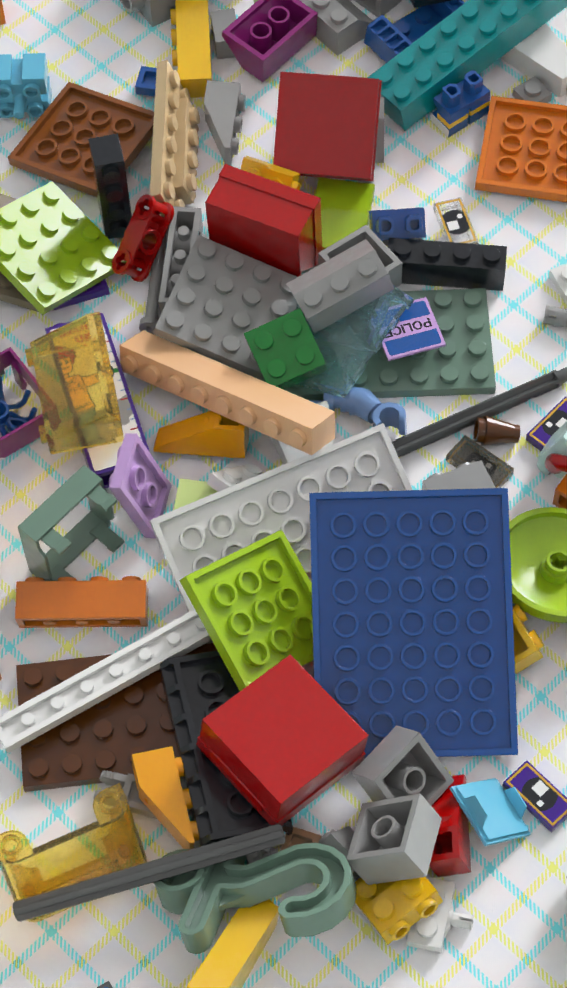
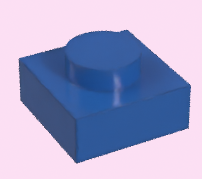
M141 66L135 85L136 94L155 97L157 68Z

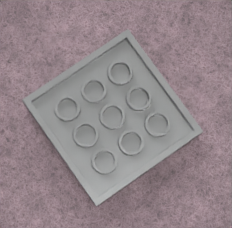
M197 235L153 334L264 381L246 342L244 333L296 309L298 304L286 283L297 277Z

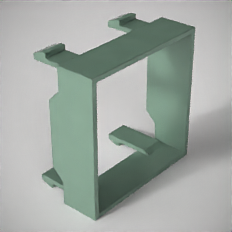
M85 465L18 526L29 571L45 581H57L60 577H73L64 569L96 539L113 553L124 543L121 537L108 528L111 525L110 520L115 518L113 505L117 503V499L104 488L103 479ZM87 497L91 511L64 537L55 531L53 527ZM40 540L51 548L46 554L40 548Z

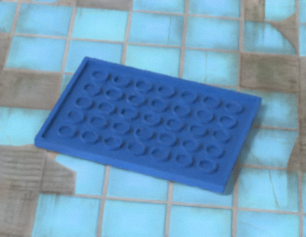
M508 488L309 493L314 679L369 735L364 750L366 753L365 758L396 725L420 732L437 757L518 755Z

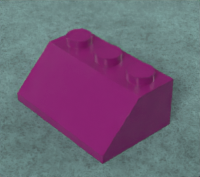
M258 0L222 31V37L241 67L261 82H264L316 36L318 13L300 0Z

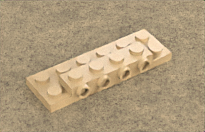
M168 60L157 62L150 195L160 203L168 202L172 206L185 207L187 204L194 203L196 198L197 146L199 145V127L197 124L200 123V115L198 109L191 104L188 89L182 87L177 70L172 69Z

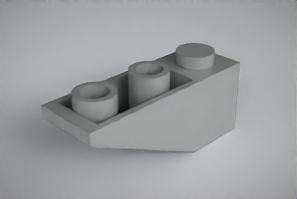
M207 80L204 97L205 121L224 163L231 166L233 155H238L239 138H236V133H241L242 116H239L240 111H245L246 95L241 94V83Z

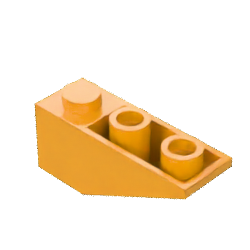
M208 411L159 428L153 450L154 452L245 458L249 443V427L213 411Z
M172 746L132 754V769L139 799L183 849H193L195 841H199L196 821H190L187 809L192 808L189 789H182L180 777L185 776L181 757L174 756Z

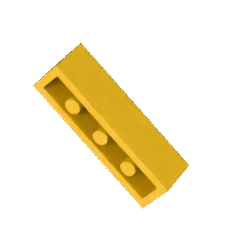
M175 0V9H170L171 25H176V29H171L172 46H177V50H172L173 67L178 66L177 72L180 77V83L183 88L188 89L190 98L205 97L207 80L212 81L208 0Z

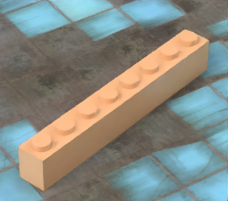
M145 330L119 345L120 364L123 372L305 453L313 455L335 439V411Z

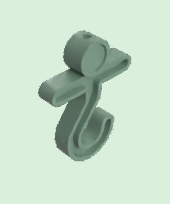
M320 843L296 844L247 865H244L247 859L245 855L154 882L162 907L170 913L182 915L178 928L186 950L192 954H200L210 948L224 913L230 907H252L306 883L320 884L319 888L312 893L287 897L278 906V912L285 933L290 937H309L331 930L343 921L355 904L357 889L351 867L345 855L332 846ZM190 849L175 850V851H173V852L167 853V854L164 855L163 857H166V856H169V855H173V854H176V853H180V852H183V851H186V850H190Z

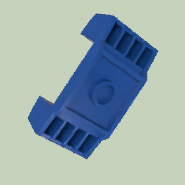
M451 0L422 6L393 24L384 15H381L367 25L364 43L387 63L457 10L464 2L462 0Z

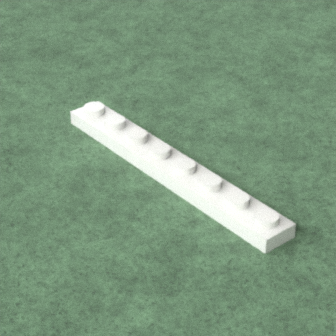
M194 609L0 716V742L7 754L159 670L160 663L168 658L184 656L211 641L196 610Z

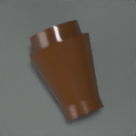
M485 415L483 418H476L473 439L474 442L481 443V446L518 443L521 431L520 425L511 424Z

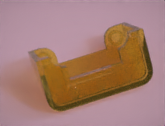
M100 312L86 314L30 342L31 348L25 349L28 367L34 366L44 420L43 425H38L41 443H48L50 455L122 442L124 437Z
M120 783L102 790L94 798L93 810L97 819L96 822L32 849L26 836L19 831L10 830L0 834V868L14 902L147 862L138 829ZM69 908L38 916L32 919H28L26 921L39 922L60 912H63Z

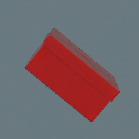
M280 72L273 164L298 172L300 176L374 182L382 80L363 77Z
M225 164L219 173L218 181L205 201L209 240L296 277L317 267L318 253L322 251L321 198Z
M290 654L203 718L200 736L197 737L196 745L270 825L281 824L282 826L365 759L366 753L364 750L369 735Z

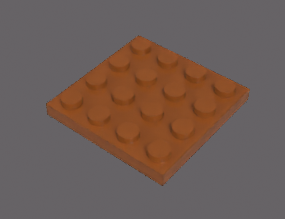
M68 82L7 157L9 164L97 197L88 139L118 133L125 169L127 170L153 136L154 111Z

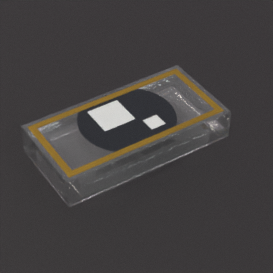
M461 197L434 203L433 210L446 242L479 243Z

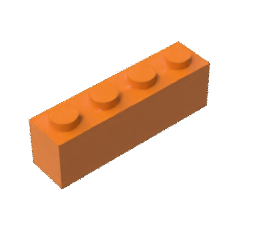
M95 576L91 577L90 581H77L73 577H60L57 581H45L43 578L29 577L25 581L16 582L15 620L19 628L148 627L149 589L146 580H141L140 577L126 576L122 580H109L107 577Z

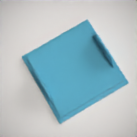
M492 778L449 788L484 846L531 835L522 820L527 806L515 787L504 790L498 779Z

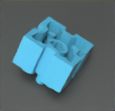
M1 54L0 118L15 117L22 119L25 112H27L29 117H40L49 107L52 99L46 54H23V59H12V54Z

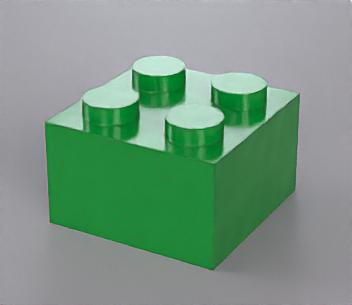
M301 308L244 333L246 342L264 381L285 390L327 370L326 362Z

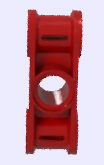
M149 194L139 198L118 251L112 260V269L115 274L129 275L136 282H143L149 276L151 266L161 247L162 240L174 217V208L170 203H160Z

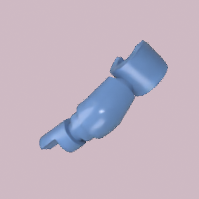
M350 387V390H341V393H336L332 389H324L323 400H309L316 404L327 400L329 409L335 411V408H340V412H349L350 416H358L370 424L373 423V427L384 423L385 427L392 426L397 428L399 435L407 434L405 409L397 403H382L369 389Z

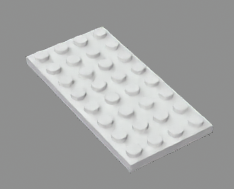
M382 423L324 447L313 455L308 454L151 519L149 522L186 609L190 612L195 608L182 587L180 579L281 529L312 583L309 493L403 491L413 489L385 425Z

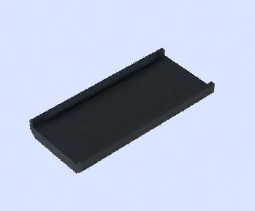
M218 650L168 658L160 663V675L179 757H181L186 787L189 789L191 797V809L193 818L197 823L200 846L271 826L196 745L197 737L200 736L202 719L240 692ZM291 819L282 825L283 831L287 835H291L293 832Z

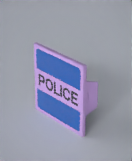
M426 297L369 312L388 361L446 346Z

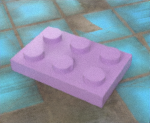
M125 433L122 446L119 447L114 472L109 478V489L145 538H156L149 521L163 515L172 485L138 434Z

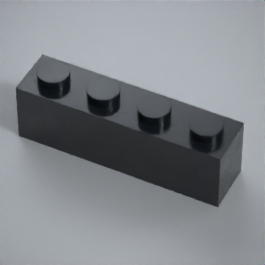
M117 133L88 139L104 233L108 239L123 238L132 214L125 162L119 136Z
M389 238L388 248L402 262L401 284L468 289L486 288V290L503 291L507 246Z

